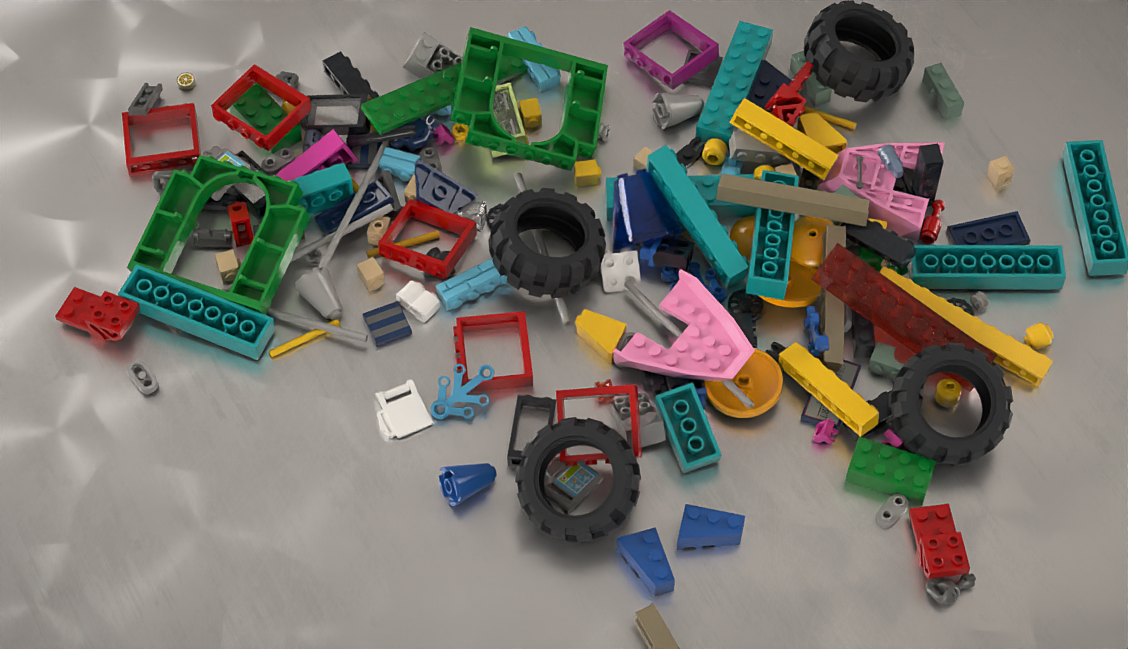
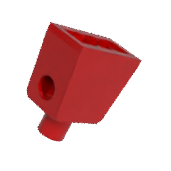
M235 201L228 205L227 208L236 247L250 245L254 237L246 202ZM244 225L245 230L239 231L238 226Z

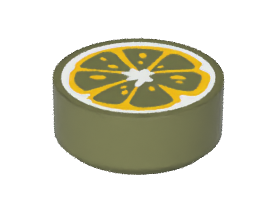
M188 72L181 73L177 77L178 87L182 90L192 89L195 86L194 76Z

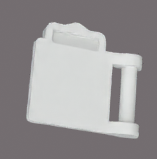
M412 379L407 380L406 384L382 393L380 391L375 393L383 409L377 412L379 426L387 438L391 439L395 436L402 438L433 425V421ZM407 391L411 392L408 396L388 404L386 403V400Z

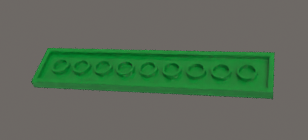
M502 54L496 85L526 73L528 67L525 66L522 59ZM461 62L361 104V110L378 133L382 135L454 103Z

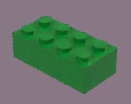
M257 83L249 88L229 108L230 114L265 136L288 116L281 106ZM296 124L270 151H265L272 155L282 148H290L302 140L300 126Z
M859 436L845 481L891 496L901 494L908 501L923 505L936 461Z

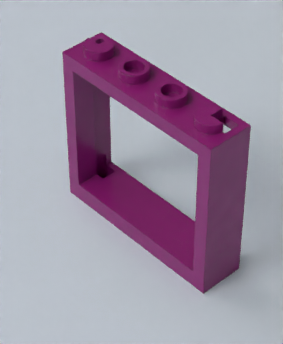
M670 10L623 43L624 56L628 60L636 63L639 68H643L652 77L657 78L663 85L668 86L672 90L719 57V44ZM668 29L702 51V53L673 74L639 51Z

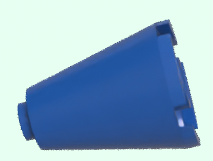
M489 463L445 466L439 470L442 471V475H439V484L444 497H449L451 500L448 503L451 506H456L493 483L497 472L495 467Z

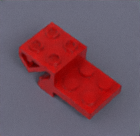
M807 61L788 86L783 83L765 105V110L771 111L773 116L793 127L797 122L798 116L806 108L803 105L807 100L798 93L802 89L803 83L812 74L810 69L813 64Z
M74 287L55 317L57 321L89 332L91 337L103 342L109 339L117 341L121 340L139 313L140 306L137 302L104 291L102 296H98Z
M949 503L909 508V516L917 544L916 552L919 564L924 568L925 576L931 579L969 574L970 565L961 532H956Z

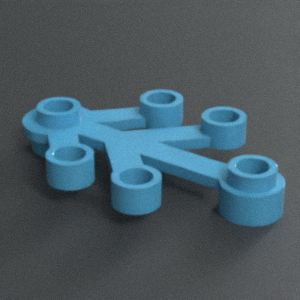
M456 364L453 368L455 373L453 392L448 399H446V390L450 385V379L446 376H441L438 379V400L431 405L432 415L437 419H444L449 414L460 415L470 419L474 416L473 408L465 407L462 409L451 406L457 401L487 406L490 402L487 395L476 396L467 395V393L483 380L489 381L494 377L495 372L490 365H482L478 370V375L461 388L462 377L466 372V368L462 364ZM458 366L463 368L462 373L456 372ZM489 369L490 375L484 376V370ZM443 378H446L448 381L445 386L441 385ZM482 397L487 398V402L485 404L480 403V399ZM439 406L444 407L443 413L437 411ZM466 409L472 411L470 416L465 415Z

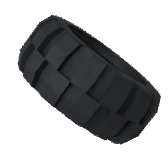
M853 0L841 1L839 4L833 3L815 16L804 39V56L806 57V62L809 61L813 64L810 72L817 75L816 80L824 87L828 86L833 89L835 94L846 98V96L852 97L857 102L866 103L870 99L877 102L898 92L903 86L914 64V44L912 38L907 37L908 30L901 22L897 23L893 19V15L887 11H880L869 3L862 2L857 4ZM840 41L854 43L865 48L878 61H870L854 55Z
M541 188L539 192L529 189L516 195V198H510L499 208L498 214L495 215L488 240L489 253L500 276L506 275L508 284L517 290L523 288L529 291L528 295L539 298L543 294L551 295L552 299L562 298L568 295L569 291L574 294L583 289L596 277L605 254V232L600 219H595L594 210L586 202L584 204L579 203L577 196L568 192L564 194L556 193L555 189ZM532 229L549 230L567 239L576 252L565 257L545 256L525 245L519 234Z
M948 342L943 346L935 344L912 356L898 371L892 382L893 388L889 394L888 409L892 411L893 419L891 424L896 435L900 434L906 442L904 446L913 454L918 453L927 459L935 460L936 465L939 466L942 463L950 464L951 466L966 465L971 461L980 459L1002 441L1006 429L1011 424L1013 412L1010 410V403L1014 400L1011 387L1006 386L1003 377L1006 376L998 364L993 365L986 359L988 357L987 354L977 348L967 349L964 344ZM936 373H953L963 377L972 384L980 397L982 405L981 420L973 434L964 437L946 436L934 430L926 422L919 406V391L926 377Z
M591 418L561 419L559 423L554 425L548 424L537 432L538 435L531 443L527 442L520 454L522 456L520 465L516 467L515 482L518 486L517 496L522 509L525 510L529 519L540 530L552 537L573 543H582L583 541L590 540L597 541L609 536L608 534L617 527L620 528L629 519L628 515L632 508L636 507L640 495L639 483L641 480L639 464L637 463L634 451L625 438L614 428L612 429L603 422ZM573 446H590L602 451L608 457L613 470V484L607 499L597 509L583 515H567L555 510L546 496L544 487L545 474L550 462L560 452Z

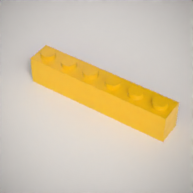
M745 98L729 122L823 180L839 156Z
M794 342L779 354V367L860 437L878 424V410L873 405L868 404L859 393L854 392L845 381H841L831 369H827L818 358L813 357L804 346Z

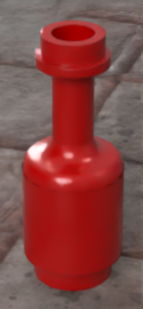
M935 200L932 203V215L924 218L919 236L920 240L925 244H933L938 238L942 226V221L938 217L940 212L945 209V203L942 200Z

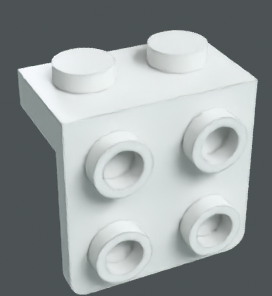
M631 248L620 249V253H613V250L605 251L601 263L604 291L628 290L624 286V283L628 280L637 288H640L641 279L637 251H632Z

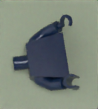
M429 115L426 122L419 118L400 126L414 125L416 135L394 139L389 143V147L396 150L404 148L409 152H413L420 147L428 145L429 141L435 138L433 129L439 127V120L433 115Z

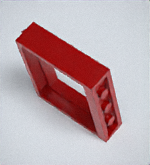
M255 64L211 105L215 120L223 122L231 130L239 132L245 139H250L259 148H264L267 151H270L312 110L309 97ZM255 83L296 107L267 136L226 111Z
M194 103L151 108L147 116L129 115V112H122L125 156L129 175L195 166L201 155ZM190 118L194 149L132 158L129 126Z
M409 199L378 242L379 256L447 279L477 235L476 222ZM410 217L461 235L444 261L392 243Z
M525 311L456 318L457 326H453L454 337H458V341L455 342V351L460 353V358H456L457 364H462L466 368L461 386L472 380L468 379L463 332L518 327L524 374L497 376L489 381L483 380L468 393L533 387V371ZM461 366L457 367V370L461 369V372L463 371Z
M633 384L556 390L558 423L561 422V419H565L564 400L629 395L633 451L636 460L637 458H642L638 386ZM567 449L559 453L560 462L566 463V466H578V462H585V465H597V461H605V464H611L604 453L567 456Z

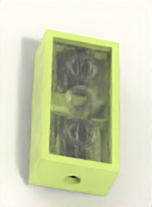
M511 83L496 86L493 112L497 122L506 132L516 137V142L527 144ZM491 150L492 157L506 155L504 152Z

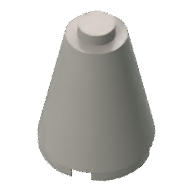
M660 92L656 93L652 100V103H655V108L652 109L654 120L659 127L662 126V129L698 115L704 108V101L698 95Z
M316 267L312 269V274L308 275L305 273L296 281V290L326 319L335 320L341 316L343 308L327 267L324 272H321Z

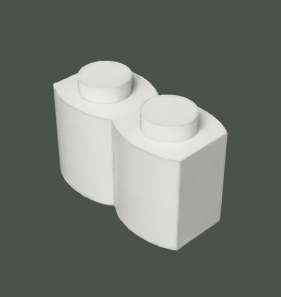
M411 280L396 294V301L399 302L400 306L424 323L440 309L439 297L433 292L425 291V287L419 282L416 283Z

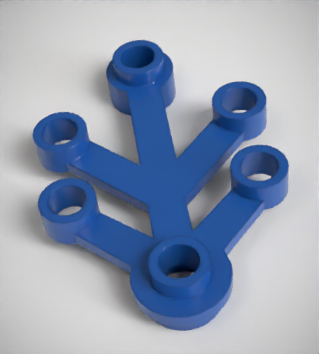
M691 262L688 271L704 285L719 303H723L728 296V292L718 285L716 280L717 272L714 269L706 270L705 279L709 281L710 286L705 285L700 274V264ZM664 266L661 270V279L665 282L679 281V273L676 272L674 267ZM674 282L670 285V291L677 284V282Z
M807 306V317L803 319L804 329H808L811 342L808 343V352L820 360V351L829 350L828 336L819 335L817 331L819 324L818 312L815 313L814 306Z

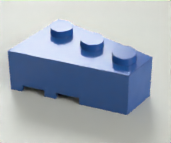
M685 504L677 539V550H683V548L695 547L697 549L710 545L715 547L740 545L745 516Z
M656 527L617 538L616 550L625 557L629 566L633 567L638 573L639 578L654 596L674 591L675 579Z

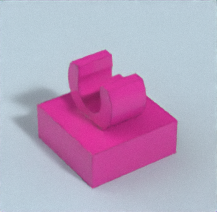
M440 122L439 127L435 128L436 131H434V139L439 136L435 143L439 146L445 141L451 144L455 138L448 127Z
M828 418L818 423L812 440L816 443L825 441L827 444L835 442V439L830 436L838 434L837 429L833 428L835 422Z
M888 429L884 433V436L888 439L883 440L882 444H891L892 447L901 450L906 448L904 446L905 442L894 431Z

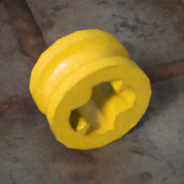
M459 123L453 125L452 135L455 140L463 141L466 139L467 125Z

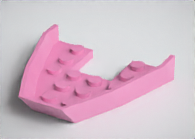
M945 142L884 143L844 149L836 153L839 155L825 179L820 178L818 185L829 193H834L839 187L845 185L859 198L870 200L868 219L887 222V230L891 229L900 237L918 241L929 199L894 191L896 178L890 170L886 169L877 152L883 146L890 144L903 164L902 167L915 170L920 146L938 143L942 154ZM857 156L863 157L862 182L864 186L862 189L856 188V183L858 182Z
M680 269L679 281L659 305L660 309L688 324V327L669 350L636 332L621 352L615 349L613 354L615 364L671 377L723 381L733 379L755 350L734 318L696 277Z

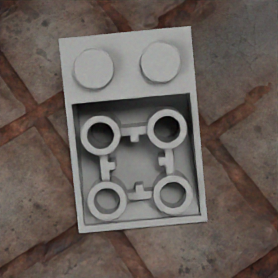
M424 32L415 43L403 68L419 78H424L462 62V57Z
M639 392L641 447L666 441L664 423L647 393ZM621 397L609 401L620 435L625 438L633 450L630 397Z

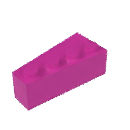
M333 129L289 165L281 169L276 176L285 181L294 180L300 176H306L336 164L344 163L346 165L349 162L355 163L358 159Z

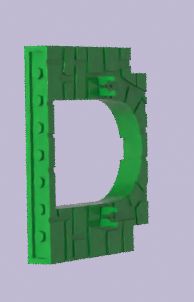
M470 27L465 41L450 121L468 125L465 143L571 171L576 162L577 155L591 159L596 150L608 65ZM502 54L568 72L559 133L553 138L542 142H531V145L516 142V137L506 132L497 122L493 112V101Z
M200 155L191 173L186 170L173 171L127 268L132 272L135 265L138 264L266 315L311 218L305 207L297 205L303 195V191L299 184L293 180L285 181L276 175L268 176L259 170H256V172L251 171L243 165L238 167L226 160L221 162L212 156L205 157ZM234 183H248L263 190L266 196L265 215L229 292L171 274L192 229L196 230L199 223L196 220L211 194H214L225 185Z

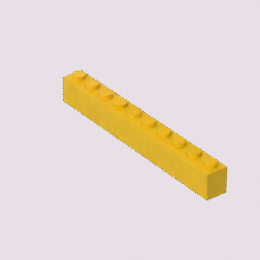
M883 266L872 282L871 293L959 343L964 344L970 349L977 348L987 354L989 360L1039 387L1053 363L1046 355L1040 354L1030 346L1018 342L1012 336L1000 332L996 327L984 323L977 316L968 314L961 307L952 305L943 297L936 296L927 288L920 287L911 279L904 278L893 269Z

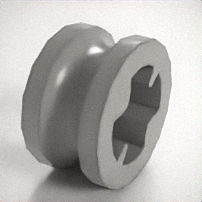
M600 123L598 139L602 138L603 141H606L610 132V125L604 126V123Z
M319 249L305 255L306 263L311 267H317L323 258Z
M981 291L970 297L971 304L979 311L989 305L987 296Z

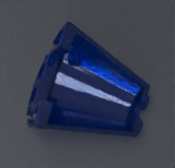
M646 168L635 171V175L628 176V173L618 175V179L614 181L613 251L638 243L685 233L673 209L652 174L647 172Z

